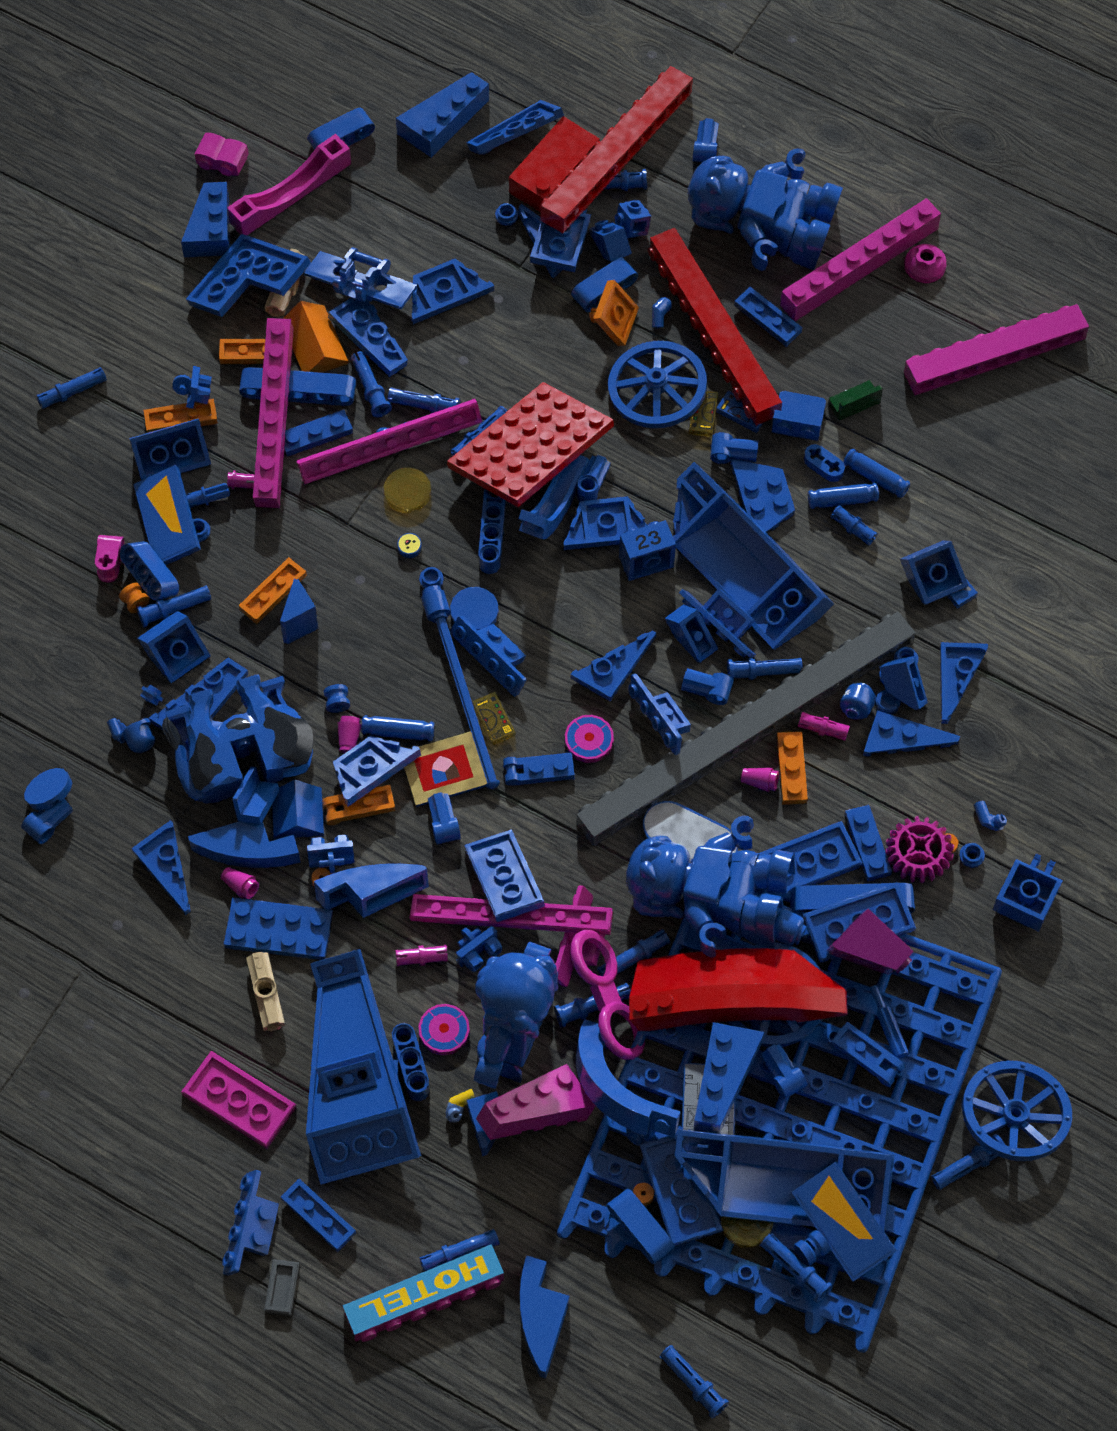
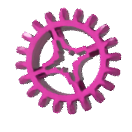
M918 816L915 817L913 823L908 818L905 819V826L898 822L896 830L890 831L891 838L886 840L888 848L885 851L886 855L890 856L888 863L890 865L895 864L893 866L894 873L901 871L902 879L909 875L911 882H914L915 877H918L921 883L925 882V877H928L931 881L935 879V874L941 877L943 869H948L950 866L948 861L953 860L951 852L954 850V845L950 843L951 835H945V826L938 829L939 822L937 820L929 824L928 817L924 819V822H920ZM903 840L907 842V847L909 848L904 857L899 850ZM935 843H937L940 849V854L936 859H934L931 852ZM919 862V863H922L923 865H916V864H914V863Z

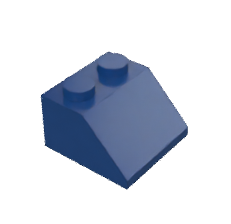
M952 541L938 542L900 559L908 582L924 605L968 587Z
M178 611L138 637L148 657L170 683L211 656L188 616Z

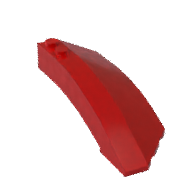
M785 949L716 950L715 957L706 956L700 951L639 960L629 996V1020L638 1031H653L685 1025L727 1021L795 1020L798 1023L847 1015V991L796 951Z

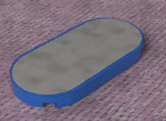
M663 801L653 805L648 809L643 820V830L647 839L659 835L668 836L673 843L685 846L689 851L691 863L698 846H704L708 839L726 832L731 834V830L726 826L673 801Z

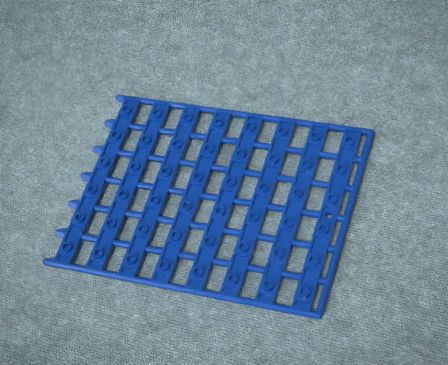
M767 889L768 894L782 896L784 901L790 903L791 893L789 891L786 894ZM783 905L782 908L777 909L776 914L778 915L782 909H787L792 912V908ZM798 910L793 913L802 917L806 910ZM685 915L668 956L680 954L682 948L691 952L702 951L699 933L685 919ZM806 928L800 941L813 945ZM733 932L731 936L726 935V938L723 940L718 937L709 939V941L715 943L716 950L753 946L741 941V937ZM908 934L898 937L911 947L942 958L939 962L913 952L909 956L912 961L903 971H900L898 974L895 971L891 973L930 987L924 1007L885 993L891 974L881 973L876 986H878L885 1006H890L898 1027L914 1033L908 1048L910 1054L900 1059L905 1064V1068L901 1073L896 1074L895 1078H897L890 1098L851 1084L858 1064L831 1045L832 1040L842 1028L820 1021L811 1034L799 1041L792 1064L802 1071L808 1084L806 1088L796 1094L831 1106L824 1126L786 1113L785 1109L790 1097L783 1099L779 1095L775 1108L737 1095L735 1100V1124L764 1134L763 1138L895 1154L892 1182L912 1189L913 1192L906 1211L888 1204L884 1232L896 1237L894 1247L897 1252L859 1277L862 1280L879 1286L872 1307L832 1293L831 1290L820 1302L816 1303L813 1300L814 1296L804 1287H799L795 1278L781 1273L783 1266L774 1259L772 1267L769 1269L731 1254L738 1233L759 1241H763L767 1235L772 1233L793 1254L797 1255L794 1244L799 1240H806L808 1235L814 1230L796 1224L720 1216L718 1212L721 1226L728 1229L721 1250L695 1240L675 1246V1249L655 1263L654 1270L659 1277L666 1276L676 1264L705 1275L704 1290L709 1296L716 1295L726 1283L755 1294L754 1308L759 1315L767 1314L777 1302L805 1313V1329L809 1334L819 1332L827 1321L856 1332V1349L861 1353H865L868 1350L1002 974V970L997 966ZM838 957L831 959L827 972L821 971L847 991V1009L865 1015L860 1031L869 1036L874 1020H879L876 1014L878 1007L870 987L837 976L836 974L842 959ZM951 961L989 974L990 977L986 979L950 966ZM940 991L979 1005L973 1024L934 1011ZM762 1020L742 1021L750 1024L751 1030L760 1031ZM770 1020L769 1032L778 1035L792 1033L785 1020ZM808 1021L798 1022L797 1024L801 1028ZM707 1023L653 1031H638L631 1049L637 1044L642 1046L647 1038L685 1052L678 1071L675 1072L636 1057L634 1060L625 1061L618 1082L625 1088L627 1084L665 1097V1107L674 1109L676 1102L683 1104L684 1063H692L694 1056L706 1060L711 1032L705 1030ZM923 1037L962 1050L957 1069L954 1070L917 1056ZM875 1041V1042L878 1043L880 1046H882L884 1049H886V1050L889 1051L891 1054H893V1052H892L890 1046H888V1045H886V1044H883V1043H880V1042H878V1041ZM809 1046L848 1060L841 1080L802 1066ZM759 1050L747 1076L774 1085V1078L761 1059L763 1051ZM883 1062L880 1067L886 1071L889 1065ZM907 1082L946 1096L940 1116L900 1102ZM841 1110L880 1124L873 1145L834 1131ZM604 1114L557 1230V1236L562 1239L567 1238L576 1226L605 1237V1253L609 1258H614L618 1256L626 1245L638 1250L640 1249L614 1219L607 1207L582 1198L590 1177L624 1190L628 1188L632 1192L639 1183H648L651 1186L652 1184L644 1159L638 1165L601 1151L609 1130L628 1136L626 1127ZM890 1128L930 1143L923 1163L883 1149ZM656 1132L650 1141L667 1137L668 1135ZM654 1193V1199H653V1201H656V1202H657L656 1196H655V1193ZM832 1251L825 1256L816 1258L817 1263L828 1266L824 1278L826 1283L830 1282L834 1285L838 1271L847 1274Z

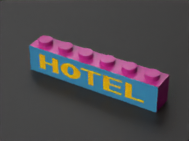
M491 1244L343 1305V1311L355 1341L362 1340V1342L375 1338L377 1336L376 1333L385 1329L393 1331L401 1327L402 1322L412 1319V1321L422 1319L427 1315L426 1312L437 1309V1311L446 1309L455 1300L460 1298L461 1300H467L474 1297L479 1290L484 1288L491 1290L501 1285V1281L504 1280V1272Z

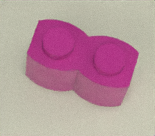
M205 133L195 152L196 163L205 170H219L226 176H238L249 153L247 145L243 142L225 139L214 133Z

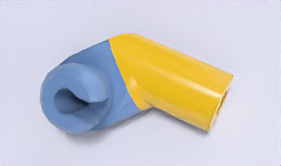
M472 1089L449 1099L445 1114L450 1122H458L462 1118L467 1100L475 1098Z

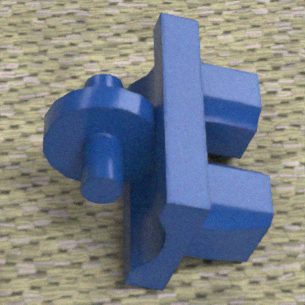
M193 366L192 378L186 375L176 376L173 380L172 388L177 394H188L186 404L188 408H193L195 402L208 404L212 377L201 375L200 367Z
M337 835L334 843H325V839L321 837L312 838L311 844L307 845L310 868L329 867L330 874L335 873V866L355 863L353 842L349 841L347 835Z
M491 926L483 933L479 928L472 932L467 928L461 930L463 939L457 942L461 949L456 952L458 957L456 962L461 967L465 965L472 972H475L484 964V961L478 955L485 950L490 957L500 954L502 952V945L497 939L495 928Z

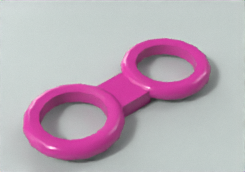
M582 930L575 934L571 942L570 954L577 973L586 983L592 985L590 989L597 1007L601 1011L598 1022L601 1038L606 1047L615 1056L623 1060H634L641 1055L645 1042L642 1046L637 1044L632 1049L625 1048L615 1039L610 1027L612 1014L618 1013L629 1022L634 1039L638 1032V1029L629 1020V1006L622 1003L614 983L617 975L615 953L610 943L601 934L593 930ZM585 941L595 944L603 954L606 963L604 976L594 974L587 967L582 955V945Z

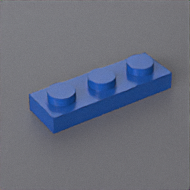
M751 287L734 302V306L786 347L802 333V327Z
M345 410L286 430L284 445L286 456L288 457L352 434L353 428Z
M865 805L846 810L845 818L856 850L863 862L862 868L866 880L871 881L890 876L892 870L888 863V858L870 806Z
M298 1179L281 1196V1200L337 1252L356 1234V1230L301 1179Z

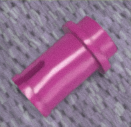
M233 470V473L228 472L227 485L232 487V489H235V487L254 489V482H247V480L254 481L255 475L236 473Z

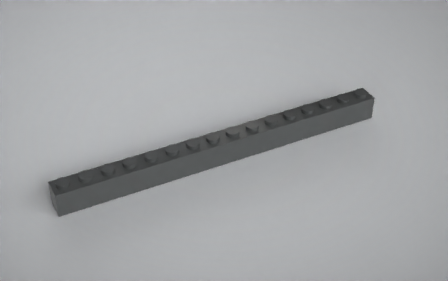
M898 611L893 615L888 614L884 616L877 625L872 628H865L855 639L844 641L839 649L833 653L831 651L825 653L817 663L806 665L798 675L793 678L792 676L787 677L781 682L779 687L774 690L769 689L760 696V699L755 702L750 701L746 703L736 714L727 715L714 728H706L695 740L692 741L690 739L681 745L680 754L674 755L671 752L665 754L660 759V762L653 766H646L640 771L638 776L633 779L628 778L619 785V788L612 792L607 791L603 793L598 801L592 805H584L577 813L576 824L593 847L646 814L653 805L670 799L799 717L802 712H807L892 658L900 648L912 645L916 632Z

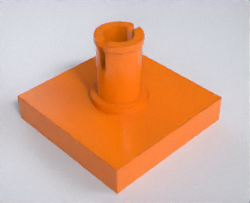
M609 280L605 285L598 307L592 308L589 316L590 320L593 323H597L617 346H625L639 307L615 280Z

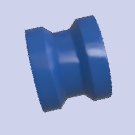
M335 684L323 690L324 697L327 699L326 710L328 712L339 713L350 708V700L346 697L348 695V687L346 685Z

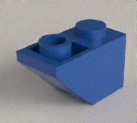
M602 220L595 223V227L589 229V233L604 259L612 262L632 254L624 227L608 220Z

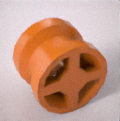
M139 583L129 584L119 594L120 600L127 604V609L130 613H137L136 607H145L150 601L148 595L142 593Z

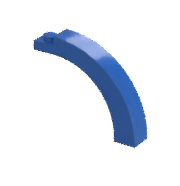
M578 456L552 479L541 501L531 512L521 510L518 518L522 521L519 531L544 540L556 530L577 494L578 479L583 475L590 461L587 457Z
M584 1019L578 1038L576 1069L581 1086L590 1100L610 1119L636 1133L646 1136L650 1129L674 1137L678 1130L680 1111L645 1100L621 1085L606 1065L603 1055L606 1045L601 1038L598 1023Z

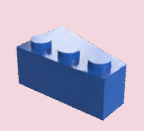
M227 182L203 183L181 241L184 257L223 256L230 248Z

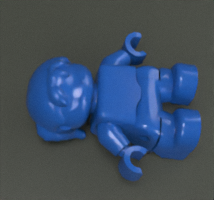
M797 148L789 151L785 163L781 161L765 165L761 170H757L751 185H748L749 178L746 169L733 163L730 157H711L702 162L694 171L688 186V201L692 208L691 218L697 226L710 230L724 231L729 234L733 233L734 227L728 223V220L735 217L738 210L741 211L737 226L742 237L751 248H754L751 261L756 269L763 271L767 267V256L762 253H767L771 257L778 251L784 257H790L795 264L814 270L843 187L826 183L822 188L800 180L802 179L804 169L802 166L797 167L794 164H801L806 153L803 149ZM811 216L818 219L811 221V223L809 224Z
M741 816L733 821L731 834L726 832L708 839L704 846H698L692 863L689 851L685 846L673 843L668 836L659 835L644 840L636 847L630 857L626 871V883L629 892L633 896V907L640 915L650 917L672 916L681 919L685 914V919L699 933L700 948L706 956H716L715 943L709 941V939L712 937H718L721 940L725 939L726 929L724 927L739 937H745L751 943L774 948L775 917L777 909L783 907L782 896L768 894L767 889L772 892L787 893L788 874L795 875L796 872L795 853L776 850L770 855L758 854L748 850L752 849V838L749 835L742 836L740 834L750 832L753 829V819L749 816ZM736 848L742 849V851L732 853ZM683 896L685 907L684 913L680 908H678L675 905L679 903Z
M528 942L524 953H507L500 957L493 956L487 960L486 966L479 971L475 991L481 999L485 1012L483 1017L484 1035L477 1045L479 1063L473 1081L496 1089L499 1076L521 1083L522 1071L519 1067L524 1066L533 1043L539 1035L542 1021L553 1004L555 991L559 987L557 966L549 956L552 951L551 949Z

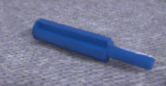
M874 985L870 990L878 1007L876 1014L895 1057L898 1059L905 1058L910 1053L890 1006H885L878 986Z

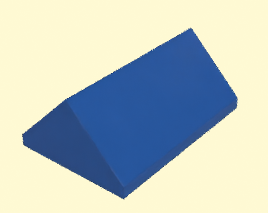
M199 419L129 438L141 481L174 465L179 468L180 473L211 464Z

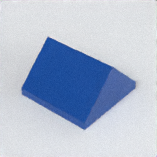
M298 579L293 580L280 620L283 642L286 644H290L318 629L316 607Z
M293 780L279 787L280 791L272 804L274 839H281L294 835V838L324 836L322 788L298 780Z

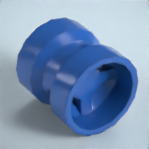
M818 1230L812 1231L806 1240H799L794 1244L798 1257L807 1267L813 1265L819 1256H825L831 1252L828 1242Z

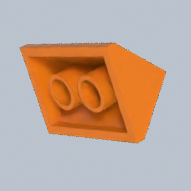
M300 301L283 318L291 319L293 326L292 350L301 371L323 373L349 364L333 324L328 318L325 306Z

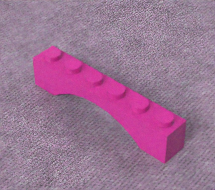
M334 134L318 145L310 157L285 180L263 192L245 195L227 207L229 223L240 235H249L351 165L350 148Z

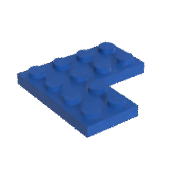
M241 234L186 300L190 306L223 317L250 284L284 296L311 262L307 256Z

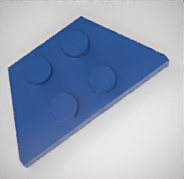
M456 259L413 275V284L417 285V289L412 294L413 324L493 292L494 285L490 281L487 283L479 278L478 273L466 268L463 263Z
M736 459L731 460V468L744 511L766 533L770 530L773 531L782 521L788 520L795 514V507L783 469Z
M628 496L580 501L563 547L564 550L619 545L620 534L631 528L645 527L647 524L642 514L634 508V504Z
M369 736L333 761L334 771L346 805L349 807L420 757V748L413 746L412 749L400 747L399 742L385 741L379 737Z

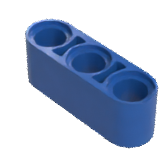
M356 108L314 129L309 133L307 140L315 150L318 145L336 134L347 146H350L371 135L375 130V125L363 108Z
M618 258L576 285L571 292V296L585 312H591L592 308L598 307L607 281L615 280L625 290L637 280L638 273L624 258Z
M147 542L128 543L121 547V561L151 599L172 598L178 594V581Z
M406 1023L396 1025L392 1031L393 1047L406 1092L412 1100L422 1101L429 1095L430 1088L429 1078L415 1031L412 1026ZM401 1035H408L410 1037L407 1042H400L397 1039ZM409 1058L417 1060V1063L413 1066L404 1064ZM415 1082H421L424 1084V1087L420 1090H415L411 1085Z
M627 1188L606 1204L614 1219L652 1264H655L675 1249L671 1238L630 1189Z

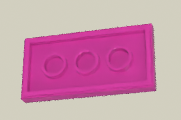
M210 1051L181 1091L184 1097L266 1149L297 1108L295 1103L213 1051Z

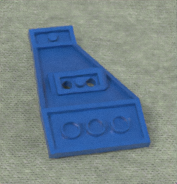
M354 950L311 963L317 985V1001L306 1137L320 1184L419 1158L421 1153L361 950ZM360 1070L366 1071L367 1078L360 1076ZM337 1076L342 1078V1085L336 1083L335 1079Z

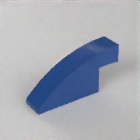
M236 822L188 836L193 852L228 865L247 868H271L300 863L299 851L294 835L269 842L263 822L261 824Z
M400 863L351 868L314 881L316 900L326 911L349 901L363 918L429 887L427 868L425 866Z
M526 1256L520 1286L522 1330L533 1364L540 1377L546 1379L569 1306L570 1296L542 1288L541 1285L546 1273L547 1262Z

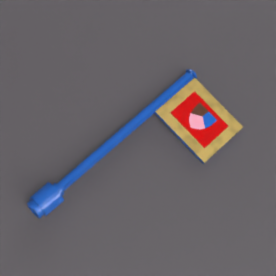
M438 585L425 588L422 591L421 600L427 619L437 624L470 732L420 746L421 756L404 767L416 807L428 804V798L436 793L442 792L448 794L449 797H453L483 787L495 789L500 784V781L496 779L446 622L451 611L445 592Z

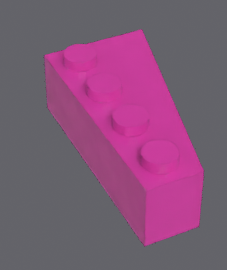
M565 1064L485 1103L476 1120L489 1139L492 1140L521 1134L525 1130L533 1129L537 1131L542 1130L546 1126H562L576 1120L578 1122L586 1121L596 1105L587 1096L581 1083L569 1066Z

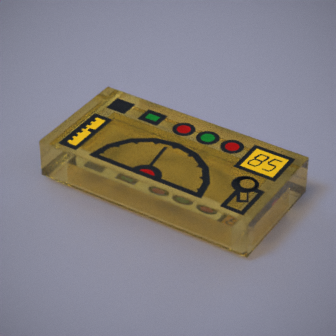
M706 392L703 403L691 416L689 434L712 437L718 392Z
M495 692L473 701V706L493 745L516 736V732Z

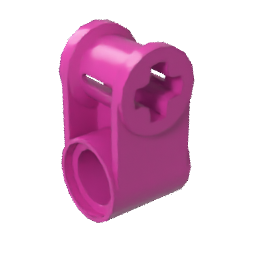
M98 536L95 566L98 578L102 582H113L118 578L121 564L120 549L124 545V537Z

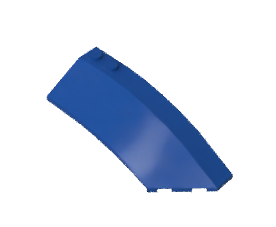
M693 462L677 478L678 502L675 503L674 518L676 531L675 535H673L676 548L716 589L720 588L755 620L752 627L772 649H777L817 622L834 605L792 558L699 465Z
M678 1129L675 1157L684 1166L703 1194L714 1205L720 1216L815 1227L792 1194V1191L836 1162L878 1224L885 1231L895 1154Z

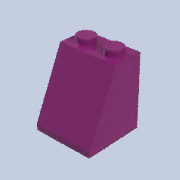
M869 909L861 913L826 950L833 956L887 975L894 971L897 974L903 971L912 961L909 956L914 952Z

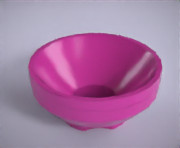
M920 244L911 248L904 262L906 273L913 280L921 283H932L939 280L944 275L947 266L946 257L942 250L930 244ZM928 252L934 258L931 261H924L920 255Z

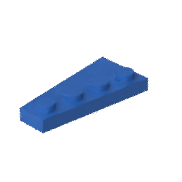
M540 100L466 143L470 151L477 154H486L501 144L563 117L564 113L561 107Z
M350 298L329 311L328 318L389 377L407 366L408 359L396 340L390 336L384 321L381 322L377 315V310L369 301L362 302Z
M230 658L225 659L204 675V679L196 685H191L176 700L173 699L166 704L162 711L150 716V722L163 730L162 724L166 718L165 712L185 705L189 706L191 715L192 709L189 704V695L207 689H212L214 702L210 708V716L214 718L237 689L236 681L248 676V670Z

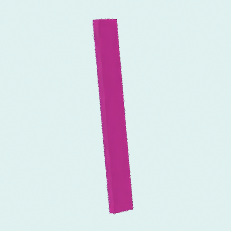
M472 399L297 460L302 481L305 485L482 423L476 399Z
M413 894L410 920L579 933L582 930H593L602 935H610L614 911L613 908L544 903L545 907L496 922L487 899Z

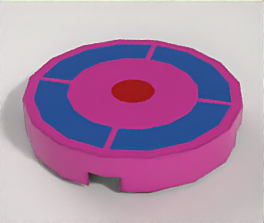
M582 715L574 719L567 726L565 732L566 749L572 753L576 760L585 763L602 760L603 757L611 752L614 744L611 726L603 718L595 715Z
M449 1004L435 1005L428 1009L421 1017L418 1026L421 1042L429 1051L439 1055H450L457 1052L467 1043L470 1035L469 1020L465 1013L458 1007Z

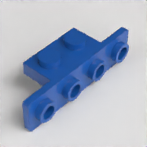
M718 588L704 606L689 592L683 589L679 592L684 597L682 602L686 606L696 608L708 626L713 624L718 629L716 633L724 641L730 640L735 644L733 649L743 658L746 655L751 658L756 656L740 640L755 620L723 590Z
M462 615L457 617L450 630V634L514 697L519 695L526 682V678L514 666L523 663L526 655L494 624L477 630Z
M637 674L631 675V682L628 686L631 698L637 701L642 713L647 715L651 721L653 729L662 736L665 746L670 748L674 755L680 754L682 742L680 734L690 732L691 724L668 692L653 697Z
M254 1170L246 1173L241 1180L240 1190L242 1191L240 1200L234 1209V1214L236 1215L235 1222L228 1235L230 1244L223 1258L224 1275L229 1276L239 1272L244 1250L261 1256L268 1255L279 1204L256 1196L261 1171Z

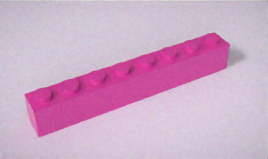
M927 198L784 289L781 295L780 306L792 320L797 321L938 230L941 213Z
M1078 304L1070 307L1064 306L1058 311L1049 314L1042 313L1037 318L1021 320L1015 325L1006 328L1000 327L994 332L985 335L979 334L973 339L964 342L957 341L949 347L936 348L930 353L921 356H912L906 360L904 375L914 395H918L1086 339L1089 325Z
M267 318L253 500L256 507L280 508L293 341L291 319Z

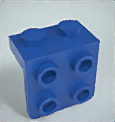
M788 391L780 392L779 398L782 401V410H775L772 433L818 441L826 400L821 397Z

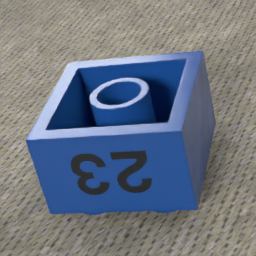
M666 520L661 522L654 521L645 527L631 528L620 534L619 558L629 581L674 567L676 543Z

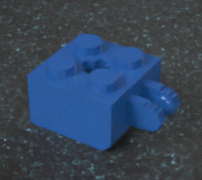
M1036 853L1030 865L1018 859L1015 860L996 898L993 911L1039 932L1063 880L1050 875L1056 863L1052 860L1047 863L1045 872L1037 869L1036 867L1041 861V855Z

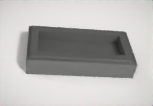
M273 1259L264 1308L265 1313L291 1317L300 1267L299 1262Z

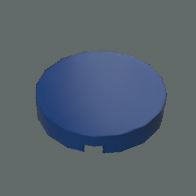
M465 588L453 597L450 605L451 619L454 623L457 617L462 615L477 630L495 624L498 618V602L495 596L484 588Z
M49 769L39 774L29 783L24 793L25 801L34 810L49 809L54 806L52 803L58 800L60 802L65 799L72 787V780L64 769Z

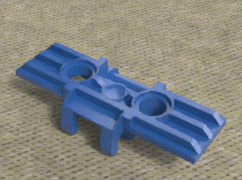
M354 247L347 252L344 259L320 251L304 272L305 276L333 285L335 292L362 302H372V300L398 309L404 307L417 289L416 284L387 274L391 265L390 260H381L358 252V249ZM356 260L373 267L366 274L355 270L354 262ZM340 271V276L334 275L336 272ZM379 285H384L387 287L386 289L381 291L375 289V287Z

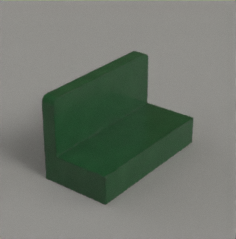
M868 380L830 397L828 404L840 421L881 403L883 388L881 385L874 387L872 382Z

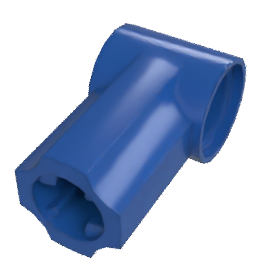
M705 118V120L699 122L692 161L704 162L716 156L719 123L713 119Z
M724 432L715 433L712 436L710 459L719 464L728 463L733 459L756 462L758 441L735 439L730 434Z
M600 455L592 456L583 475L578 479L576 496L579 502L597 500L599 489L611 466V463L605 457Z
M687 668L681 690L705 696L711 703L725 705L734 680L723 673L710 675Z
M442 792L433 794L428 798V804L433 821L432 830L436 845L460 840V829L457 818H454L449 795Z
M65 799L60 802L58 800L52 803L54 806L49 809L30 813L22 822L21 828L37 843L43 844L47 842L54 834L55 827L73 812L72 807Z
M780 1044L767 1048L761 1054V1059L773 1076L774 1085L783 1099L808 1086L802 1071L797 1066L794 1067Z

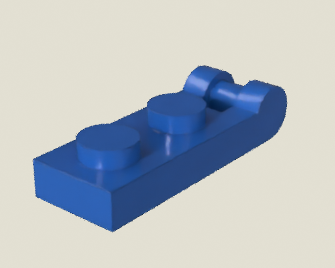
M572 753L523 758L507 757L503 759V767L507 772L505 775L506 785L575 779ZM523 768V774H518L516 772V769Z
M846 1022L831 1042V1045L877 1077L887 1087L893 1084L896 1074L901 1073L905 1068V1064L849 1022ZM883 1062L889 1065L886 1071L880 1067Z

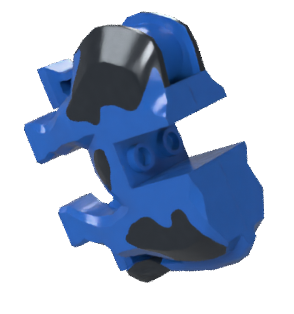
M253 675L236 681L238 694L241 696V702L244 704L247 712L233 715L224 722L214 721L213 717L210 716V708L214 702L212 689L189 695V704L192 709L191 715L188 705L165 712L166 718L162 724L163 734L175 750L178 777L184 791L190 798L202 801L203 803H215L234 796L243 781L236 757L238 759L245 758L251 752H255L265 782L276 783L282 779L296 777L307 772L313 755V732L307 721L293 708L287 706L282 698L281 692L285 685L283 676L261 682L259 675Z

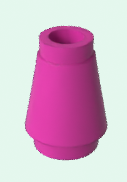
M342 716L340 722H338L339 752L346 753L356 746L361 731L359 718Z
M773 768L743 769L741 783H746L770 792V790L776 791L779 782V771H774Z
M227 867L221 874V880L242 899H251L258 891L259 882L256 881L254 876Z

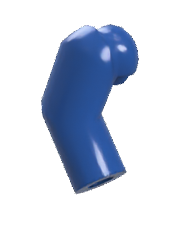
M666 297L660 298L652 306V328H664V315L672 307L670 299Z
M979 801L973 805L982 826L999 831L1007 824V819L1004 815L997 814L995 816L989 813L985 801Z

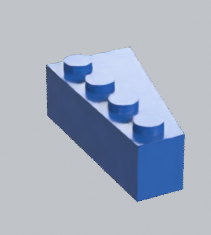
M469 73L396 117L397 134L432 158L489 101V84L474 73Z
M713 1023L693 1131L721 1132L745 1078L754 1063V1059L763 1044L765 1032Z

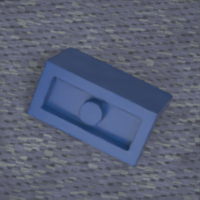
M250 767L233 797L237 820L240 822L261 824L280 791L278 783L259 781L256 767Z

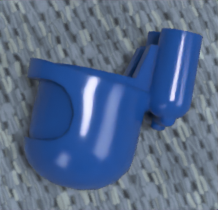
M116 718L107 721L113 739L120 743H125L126 740L131 751L144 753L154 746L155 737L149 728L151 725L149 718L142 719L127 727Z

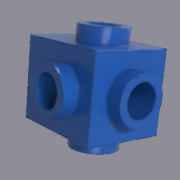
M639 200L619 203L617 214L615 215V223L624 227L627 238L648 235L651 215Z

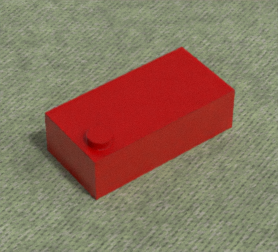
M563 116L509 176V193L541 212L540 205L542 201L553 194L555 187L566 180L568 173L578 167L585 155L588 156L594 145L600 141V138Z

